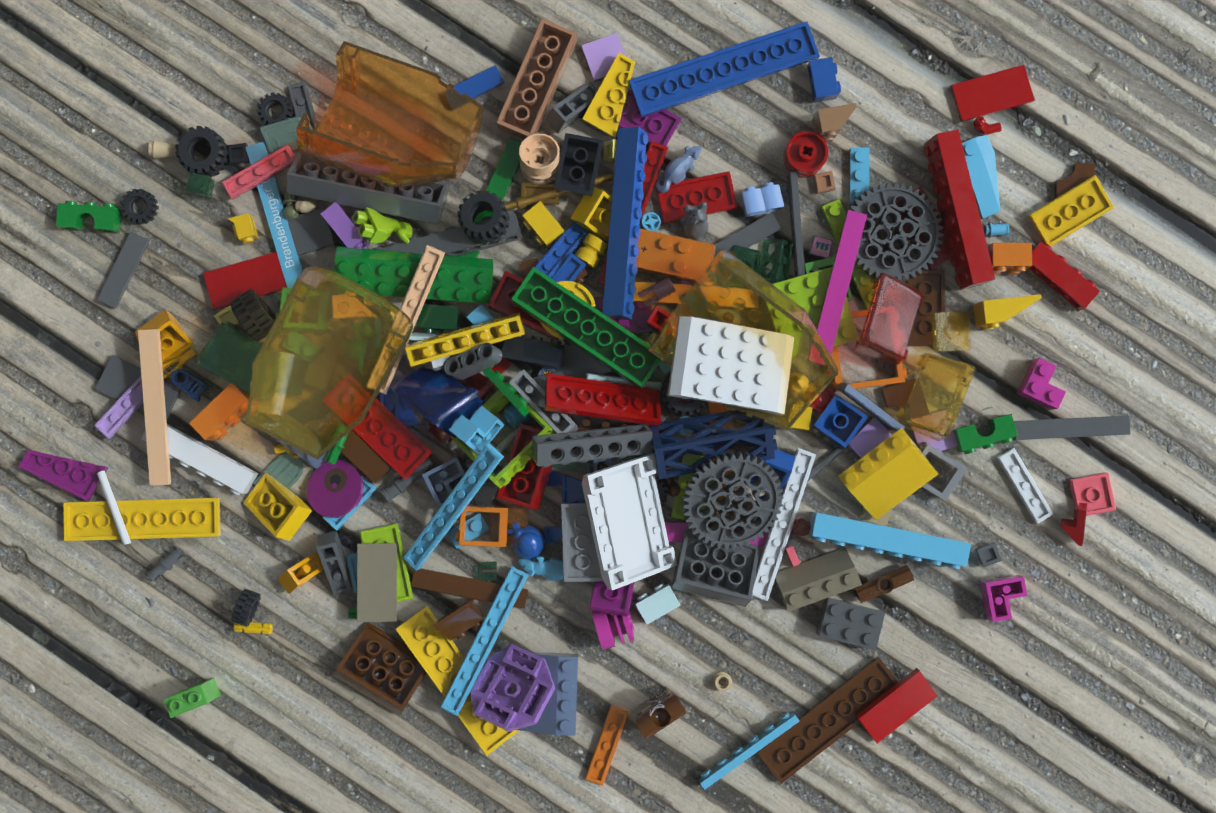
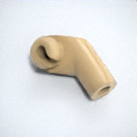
M309 198L305 201H297L295 209L301 213L312 212L318 200Z

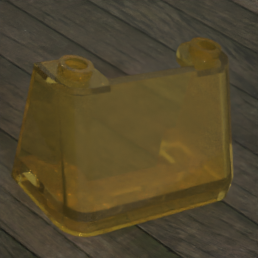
M926 352L923 355L921 354L917 360L916 365L919 366V374L907 404L904 407H899L896 417L898 418L897 421L904 427L940 441L947 438L953 429L974 375L975 367Z

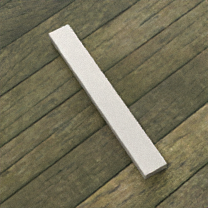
M800 448L796 449L792 472L782 492L784 499L780 501L783 506L778 507L781 513L775 514L778 520H773L772 522L774 527L770 528L756 570L752 596L766 601L769 599L816 454Z

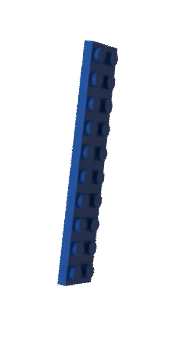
M806 21L631 79L629 82L642 118L807 63L810 60L819 59L820 55L809 24Z

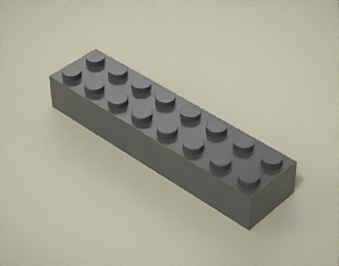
M300 152L297 153L287 173V193L333 203L337 202L338 204L365 209L368 207L377 212L428 223L439 224L447 203L448 183Z

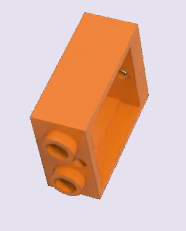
M467 506L457 519V522H460V530H456V541H459V545L506 547L508 508ZM466 512L500 513L499 542L465 541Z

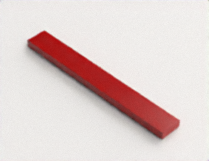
M653 141L650 142L646 152L645 180L643 181L644 197L641 202L642 217L669 147ZM607 257L597 281V284L602 285L604 287Z

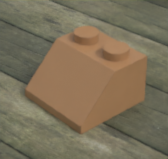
M856 103L819 109L812 119L814 132L820 134L826 143L833 141V138L837 136L856 109Z

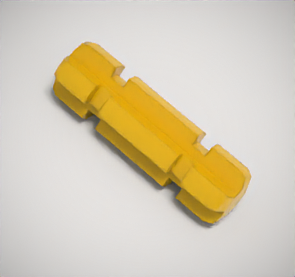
M251 622L249 626L245 627L234 623V631L255 634L262 632L269 635L273 631V625L270 623L262 625V623Z

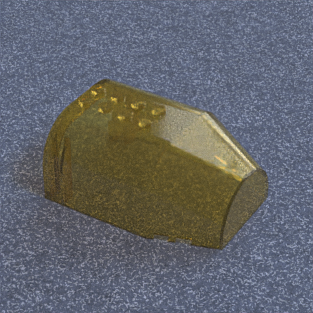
M725 248L717 254L680 300L658 331L649 348L650 352L670 367L672 366L677 324L680 316L718 321L788 334L794 337L784 415L764 413L760 410L722 404L729 410L735 411L736 409L747 413L746 416L751 418L752 415L764 419L765 423L788 430L838 375V367L805 308Z
M319 267L305 268L297 278L253 362L250 397L247 404L245 423L318 460L337 441L346 436L352 428L359 425L365 418L413 330L411 319L387 299L338 273Z

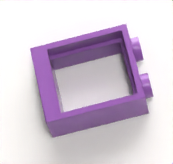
M334 202L321 213L348 248L369 249L368 246L371 243L368 242L366 237H360L358 227L337 202Z

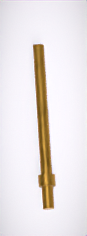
M609 173L596 177L595 185L612 181V174ZM553 189L525 198L523 196L518 197L515 201L504 203L507 211L515 208L522 209L526 205L571 192Z

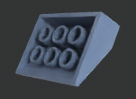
M531 652L546 660L555 690L537 724L518 730L551 735L575 736L578 654Z

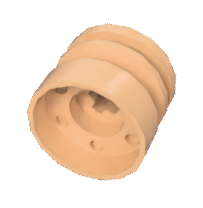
M546 134L528 136L519 147L520 170L523 177L535 185H545L556 179L560 162V151L557 142Z

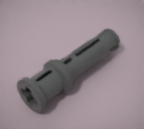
M428 457L407 480L403 477L395 478L386 488H381L380 491L386 500L391 503L393 498L400 493H405L408 486L422 477V474L433 469L435 465Z

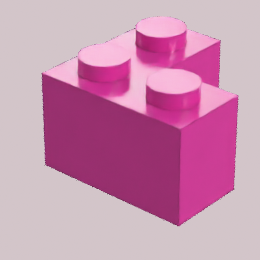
M1041 358L1032 359L1016 394L1049 410H1055L1059 408L1066 391L1049 384L1057 366Z
M1013 575L979 581L986 619L992 622L1012 619L1009 599L1028 596L1024 576Z

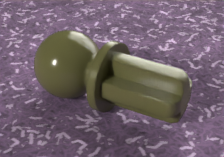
M285 186L283 205L286 207L284 209V216L288 220H295L299 216V211L295 209V203L298 200H296V195L287 193V186Z

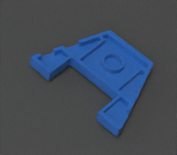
M551 469L546 486H562V503L586 502L582 480ZM544 526L545 544H551L562 539V526Z

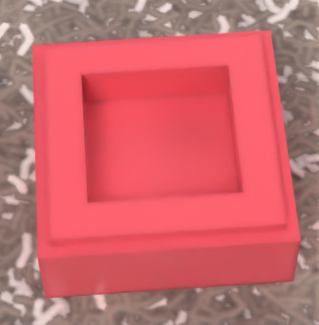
M790 545L785 547V553L791 566L799 565L800 561L794 547Z

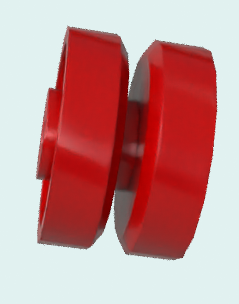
M802 131L795 134L790 139L783 153V162L789 172L797 171L799 178L813 176L821 170L828 158V145L825 139L816 132Z

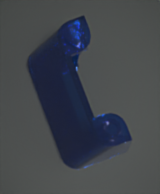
M425 365L397 382L392 388L394 392L424 417L453 438L457 437L449 430L453 422L461 415L470 420L472 414L484 402L478 397L480 393L471 386L467 389L455 378L445 373L444 368L433 371V369L425 368Z

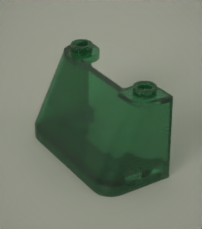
M226 321V323L221 322L196 358L195 363L264 401L269 400L292 361L287 358L289 355L279 349L275 352L236 330L237 326L229 321Z

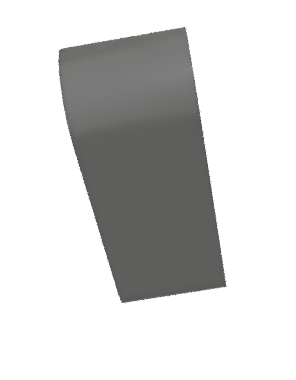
M485 342L447 360L444 365V371L457 380H464L498 364L502 359V352L492 344Z

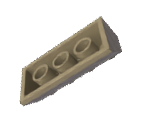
M845 547L802 562L795 567L791 566L780 570L775 577L785 609L788 612L862 585L857 570Z

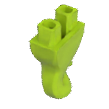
M366 207L364 211H355L352 216L353 223L360 225L358 228L360 237H366L369 243L384 242L390 237L392 232L406 244L410 242L409 239L412 237V227L409 223L387 218L372 208Z

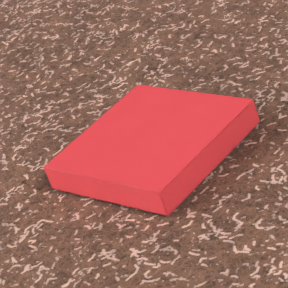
M1108 472L1069 480L1075 509L1079 508V503H1088L1086 516L1116 510Z

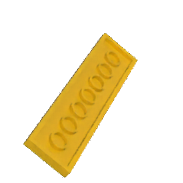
M220 498L116 501L130 539L221 536ZM107 501L63 503L64 541L121 539Z
M426 606L395 630L445 698L465 657L452 640L450 641L435 629L433 625L438 620L429 607ZM471 692L469 693L458 718L483 753L488 756L518 731L507 732L473 714Z

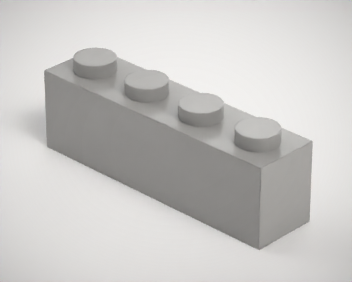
M524 369L509 382L516 392L526 400L528 405L556 434L576 432L578 430L577 425L566 413L545 410V391Z

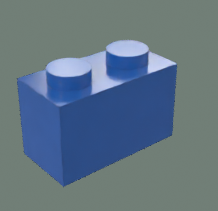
M832 57L810 60L807 69L813 102L836 99L841 92L840 82L836 80L838 72L836 62L833 63Z

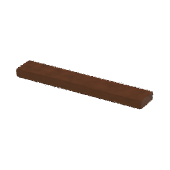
M420 568L417 571L414 569L411 587L492 603L502 586L499 583ZM522 588L513 607L525 609L528 589Z

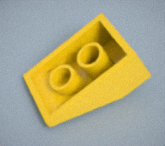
M1040 294L981 301L973 305L975 327H982L983 331L997 328L999 324L1006 322L1034 304L1042 296Z
M268 473L262 476L243 502L275 537L288 541L292 539L312 512V509L301 498Z

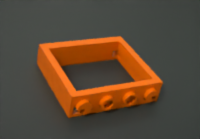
M894 306L851 312L853 318L887 314L896 377L849 385L854 389H863L905 382L907 371L902 364L904 351L900 348L899 341H901V331L897 329L896 322H898L899 317L897 310H894ZM838 346L832 349L829 366L833 391L840 392L837 386L840 382L843 383Z

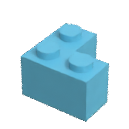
M481 406L472 414L470 420L461 415L453 422L449 430L479 455L486 444H489L498 434L504 424Z

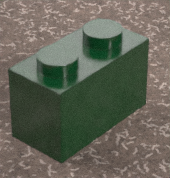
M424 304L419 315L418 327L423 329L424 333H434V330H440L442 334L456 331L459 329L460 309L459 307Z

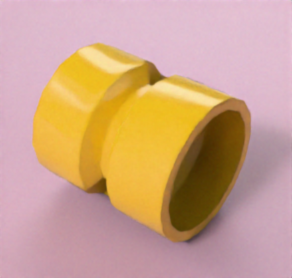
M588 233L583 241L584 247L579 248L575 256L588 267L595 269L600 261L599 255L605 254L608 244L593 234Z

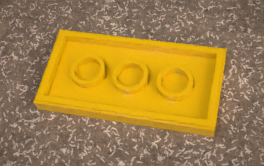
M1093 175L1027 216L1042 242L1052 246L1112 210L1114 206L1097 176Z

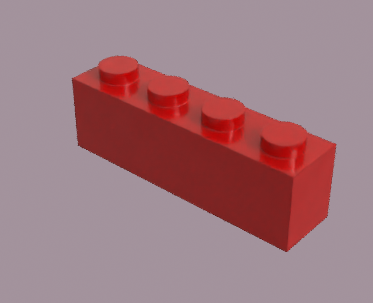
M1039 242L1033 246L1032 266L1028 269L1077 310L1085 309L1100 292L1096 288V284L1081 276L1082 273L1077 268L1068 265L1067 260L1061 255H1056L1052 251V247L1047 243Z

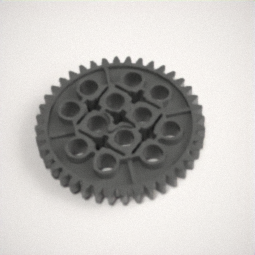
M890 182L885 184V187L882 183L879 184L878 189L873 186L871 191L867 189L864 192L865 195L861 194L858 196L859 200L856 199L853 202L855 206L849 207L851 211L867 214L865 223L868 229L863 230L856 256L858 261L855 266L862 265L861 272L867 269V276L874 273L875 280L881 276V282H884L887 278L889 283L893 282L894 278L897 283L901 282V279L905 282L909 280V277L913 279L916 277V274L918 276L921 275L922 270H928L927 265L933 264L932 259L938 257L935 253L940 252L941 249L937 246L943 244L938 239L944 236V234L939 233L943 226L938 225L942 219H936L939 211L933 212L936 205L929 206L931 199L925 201L926 194L924 193L919 196V189L912 192V186L905 189V183L898 187L897 182L892 187ZM896 199L902 202V207L896 205ZM870 206H874L876 208V214L870 212ZM912 209L918 211V217L913 216ZM901 213H904V218H905V219H903V220L900 219V218H901V215H900ZM886 216L892 217L893 224L887 222ZM879 218V225L876 228H874L875 220ZM903 225L909 228L910 232L908 234L903 231ZM893 228H895V229H894V234H895V236H893V237L891 238V236H892V231H891V230H892ZM877 232H881L884 235L883 240L878 239ZM919 235H923L925 237V243H922L919 240ZM912 237V239H911V244H912V245L907 248V246H908V245H907V244H908V241H907V240ZM894 241L900 244V250L894 248ZM883 245L886 246V248H885L886 252H884V253L882 252V249H883L882 246H883ZM868 248L874 250L875 255L873 257L867 253ZM910 251L916 253V260L910 257ZM884 258L890 259L891 266L885 265Z
M730 451L729 457L722 453V458L715 455V461L708 458V465L701 463L703 469L696 468L697 475H690L693 481H687L686 483L689 487L683 489L686 494L682 495L684 502L681 504L685 508L682 512L686 515L684 519L688 522L689 529H691L693 534H696L699 540L702 539L705 544L709 541L712 547L716 543L718 549L723 544L725 550L728 549L729 545L735 549L736 544L743 548L744 542L750 546L751 539L757 542V536L763 538L762 532L769 533L767 527H774L772 520H778L775 514L781 513L778 507L783 506L782 502L779 501L784 499L781 494L783 489L780 486L779 477L774 473L773 468L767 462L764 463L762 458L757 459L754 454L750 457L748 452L742 456L740 451L735 456ZM732 470L729 475H724L726 471ZM753 476H757L754 481H750ZM710 480H715L712 485H707ZM744 481L746 482V484L748 485V487L751 489V491H752L751 493H752V495L754 496V498H755L756 501H754V499L752 498V496L750 495V493H748V491H747L748 489H747V487H746ZM736 486H740L738 490L733 491ZM766 491L763 496H759L761 492ZM723 496L721 500H716L717 497ZM710 500L712 501L714 507L717 508V512L719 513L722 520H720L717 514L713 511L714 509L709 502ZM749 501L747 505L742 506L744 502ZM706 505L704 510H699L701 506ZM728 511H732L730 515L725 516ZM758 516L756 520L751 521L753 517ZM715 521L713 525H708L709 522ZM737 526H741L740 529L734 531Z

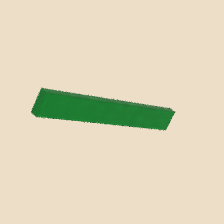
M510 137L486 189L490 194L495 193L502 201L520 165L519 147L522 142ZM480 212L476 216L474 223L482 221L485 217H493V212ZM480 251L462 255L460 257L478 258Z

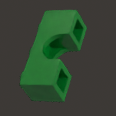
M65 201V204L58 203L56 226L66 230L82 231L84 220L93 216L95 221L94 229L100 232L120 233L122 211L116 208L114 204L104 203L103 206H96V203L84 202V205H77L75 201Z
M1012 414L988 419L990 430L984 437L978 434L975 424L953 429L958 445L956 446L957 451H964V454L976 452L975 448L981 446L983 449L994 447L995 442L1001 441V444L1012 442V438L1018 436Z

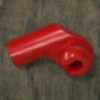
M982 116L975 118L973 123L974 128L983 135L1002 131L1000 122L988 124Z

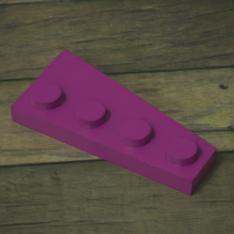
M32 450L26 452L18 466L88 502L100 484L97 473L100 471H105L106 473L108 467Z

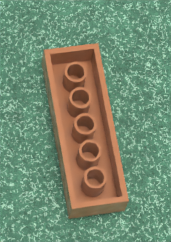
M541 19L497 120L498 129L522 139L538 133L578 41L576 32Z

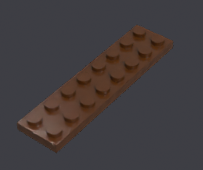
M877 656L798 718L799 722L763 747L757 754L782 784L860 722L856 715L897 684L898 681Z

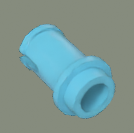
M987 223L983 227L984 235L988 238L996 235L1007 236L1009 235V224Z

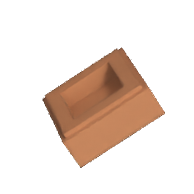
M832 171L813 175L816 194L836 190Z

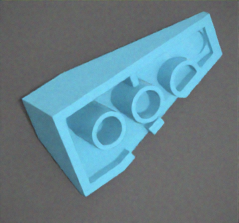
M987 135L962 143L979 214L982 219L1000 212L995 152Z

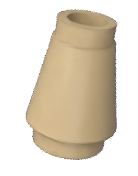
M154 140L149 142L148 154L154 159L176 157L175 152H178V150L175 148L176 145Z

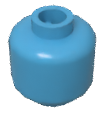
M513 404L508 405L503 410L502 418L509 428L518 429L519 424L525 425L530 421V414L528 413L524 417Z

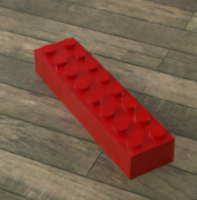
M959 129L938 133L924 144V154L928 158V171L933 178V191L937 194V208L943 218V230H947L946 244L953 253L951 264L956 272L955 281L960 290L993 281L995 280V275Z

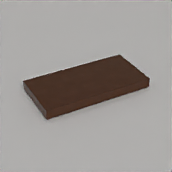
M922 270L921 275L918 276L916 274L915 278L911 279L909 277V280L905 281L906 346H946L945 270Z

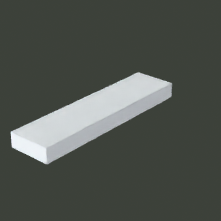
M1011 448L996 457L1035 524L1052 516V510L1015 448Z

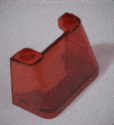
M881 272L874 280L872 300L864 327L860 332L859 342H856L854 351L898 365L907 358L908 350L906 347L917 309L921 307L924 296H922V291L889 274Z

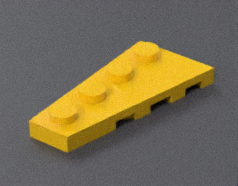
M620 52L582 118L584 122L613 139L616 138L630 85L629 80H631L635 61Z

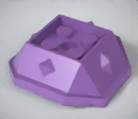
M513 644L489 656L470 691L473 714L507 732L537 724L555 690L546 660ZM517 688L515 693L511 694L513 689Z

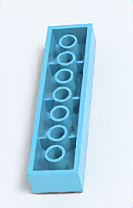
M811 512L807 534L812 535L811 539L826 542V539H831L830 543L845 546L846 542L849 543V547L864 550L866 546L868 551L881 554L886 550L888 555L901 558L903 554H906V558L922 562V558H925L924 562L941 565V562H944L943 566L960 569V566L967 567L971 543Z

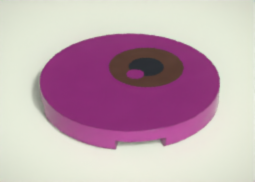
M337 460L336 464L326 462L316 469L309 479L307 486L308 501L311 507L322 516L327 518L343 517L355 506L357 507L361 501L364 489L363 479L359 472L347 462Z

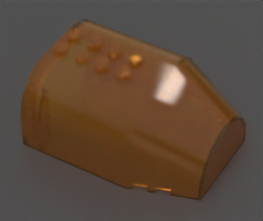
M343 41L336 54V88L321 122L315 120V127L311 130L308 114L304 113L296 127L299 153L302 156L393 188L459 179L472 156L482 123L484 106L465 93L463 95L454 90V85L451 83L445 84L441 81V76L434 72Z

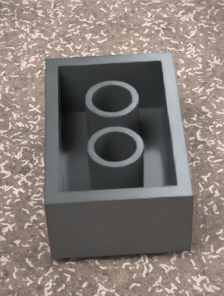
M828 597L823 602L816 634L821 637L876 651L885 612Z

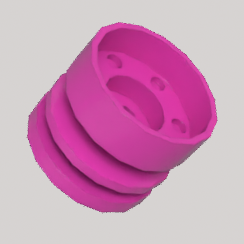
M592 611L602 650L615 647V637H619L622 645L625 644L623 636L625 634L628 635L630 642L635 641L634 626L630 613L627 617Z

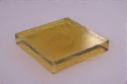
M969 312L932 313L934 352L971 350Z

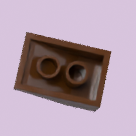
M470 599L441 618L433 626L450 641L454 638L458 641L467 635L465 631L472 627L474 630L481 626L485 616L474 599Z

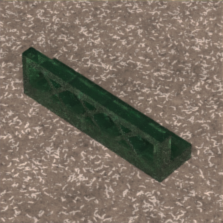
M763 239L757 288H760L759 308L753 309L754 315L770 316L768 306H766V311H760L761 303L766 300L762 287L767 281L771 285L788 280L793 243L783 239ZM769 244H775V250L770 255L768 253ZM771 262L772 270L767 274L766 266Z

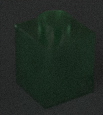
M190 172L186 191L193 196L211 199L215 180L207 175Z

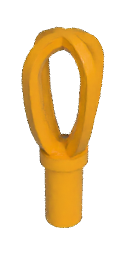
M191 348L182 356L162 364L164 371L171 365L179 362L168 374H163V378L170 379L174 370L181 369L186 364L185 362L195 356L197 353L194 349Z

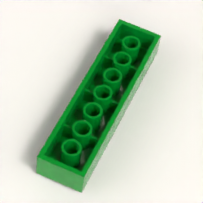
M337 247L335 253L334 292L405 297L423 253ZM444 255L426 299L489 304L493 278V259Z
M535 267L531 269L511 299L512 304L639 389L644 387L664 357L655 348Z

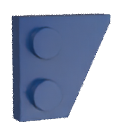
M389 388L386 395L380 393V402L405 426L419 425L400 388Z

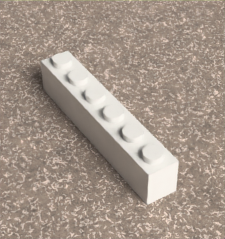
M167 424L169 458L173 459L175 457L179 459V463L187 468H190V466L196 468V473L204 477L208 475L214 478L213 482L220 486L225 484L231 487L230 491L237 495L241 493L248 494L258 475L257 472ZM146 430L141 438L146 441Z

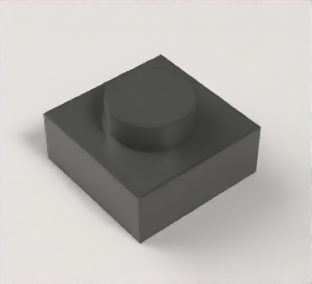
M995 542L975 549L982 567L1002 561Z

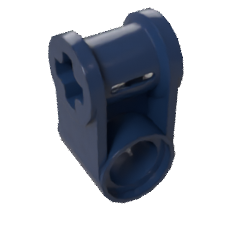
M176 369L171 374L172 383L198 402L201 400L200 396L206 388L209 389L210 387L207 382L188 370ZM181 373L185 374V381L183 383H180L178 380V376Z

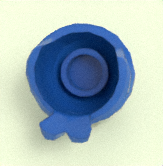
M514 522L512 529L507 530V535L513 536V549L520 558L527 560L535 559L543 552L545 538L541 531L535 527L527 526L521 529L518 523Z

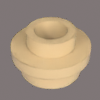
M719 672L713 677V686L716 690L725 692L730 689L732 679L729 674ZM724 678L726 680L725 684L720 685L719 679Z

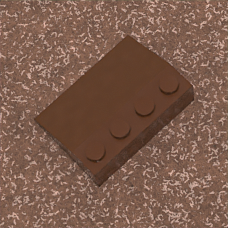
M367 622L336 668L334 676L401 716L425 677L426 672L407 645Z

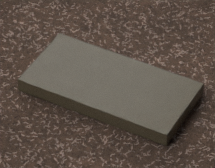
M397 543L357 544V622H397Z

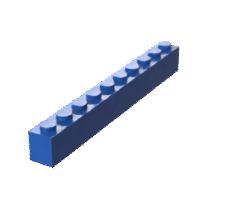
M640 127L618 129L602 312L612 320H631L632 313L634 312L633 299L636 292L637 256L639 255L638 238L641 234L639 226L642 217L641 202L644 197V166L647 160L646 144L648 143L647 132Z

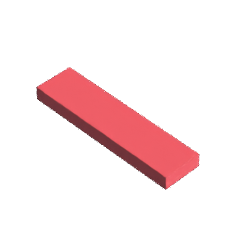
M287 144L224 180L222 184L230 199L233 200L291 167L295 155Z

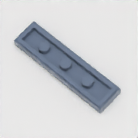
M840 382L837 386L840 392L890 430L897 432L901 428L905 429L903 425L849 384Z

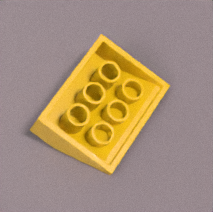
M901 428L838 475V477L854 497L877 520L936 477L938 472L904 429Z

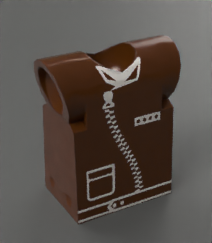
M668 686L635 707L638 715L636 717L637 727L647 739L686 714L682 703L672 694Z

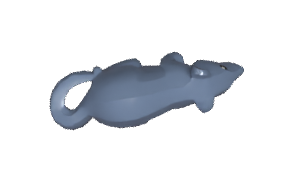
M686 146L684 148L685 153L666 166L663 176L656 183V188L660 193L667 192L671 183L676 185L686 178L685 173L688 170L694 169V160H697L702 151V146ZM663 179H665V180H664V185L661 186V185H660L661 181H662Z

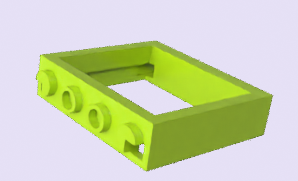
M498 390L482 406L495 416L509 400ZM527 404L526 407L530 411L529 414L543 428L537 436L556 434ZM453 434L451 438L474 462L478 456L469 446ZM532 441L499 474L491 473L489 476L490 480L499 488L507 485L511 478L517 472H520L532 458Z

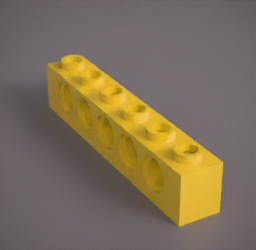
M519 312L407 344L405 350L412 367L465 352L485 342L493 344L524 335L525 329Z

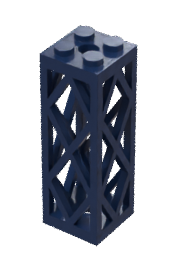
M743 408L660 423L659 426L650 425L659 479L697 473L695 469L702 470L701 463H708V458L712 460L715 458V455L722 458V453L729 457L730 453L725 451L736 444L754 447L748 451L750 457L754 454L757 459L762 458L763 461L775 459L774 451L777 450L776 439H773V435H776L774 423L771 424V414L760 410ZM733 418L748 423L739 430L722 427ZM715 420H717L716 422H714V423L711 424V425L700 424V423H703V422H709V421H715ZM683 427L698 431V433L688 439L672 437L673 434ZM667 429L666 431L659 434V430ZM762 450L765 452L764 454L756 455ZM687 453L704 456L692 465L675 461ZM665 467H667V468H672V469H675V470L666 471V468H665Z

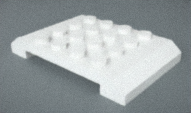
M680 316L677 324L667 396L684 399L691 398L760 410L764 413L784 415L794 337L788 334L696 317Z
M652 453L583 476L582 487L602 579L609 590L620 588L677 566L674 547L669 546L654 475L658 473L655 455Z

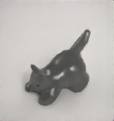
M702 202L697 206H684L685 217L680 219V224L685 234L702 242V237L708 231L706 202Z

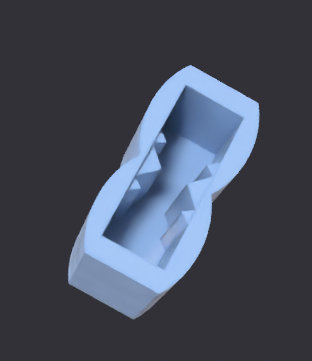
M773 182L762 185L763 188L755 189V186L745 188L744 192L740 195L745 217L783 209L784 203L779 184L774 185Z

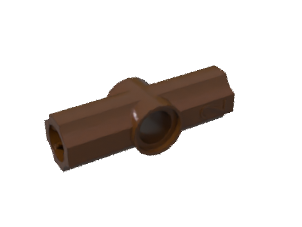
M904 565L884 575H878L875 579L854 588V591L860 603H863L884 593H890L893 589L914 581V577L908 565ZM883 579L888 581V586L885 589L880 587V582Z

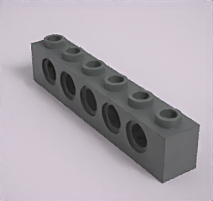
M647 424L532 436V458L536 465L541 467H549L553 464L567 465L571 462L585 463L589 460L603 461L608 458H625L631 455L643 456L652 453V431Z

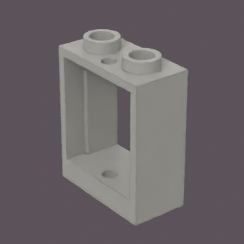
M925 441L923 445L920 444L918 446L925 457L928 452H931L954 466V469L940 489L935 488L929 483L922 486L946 501L967 471V468L959 461Z

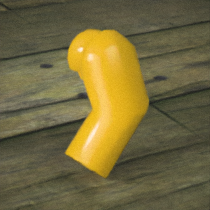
M273 445L276 455L286 452L295 459L299 458L298 455L284 445Z

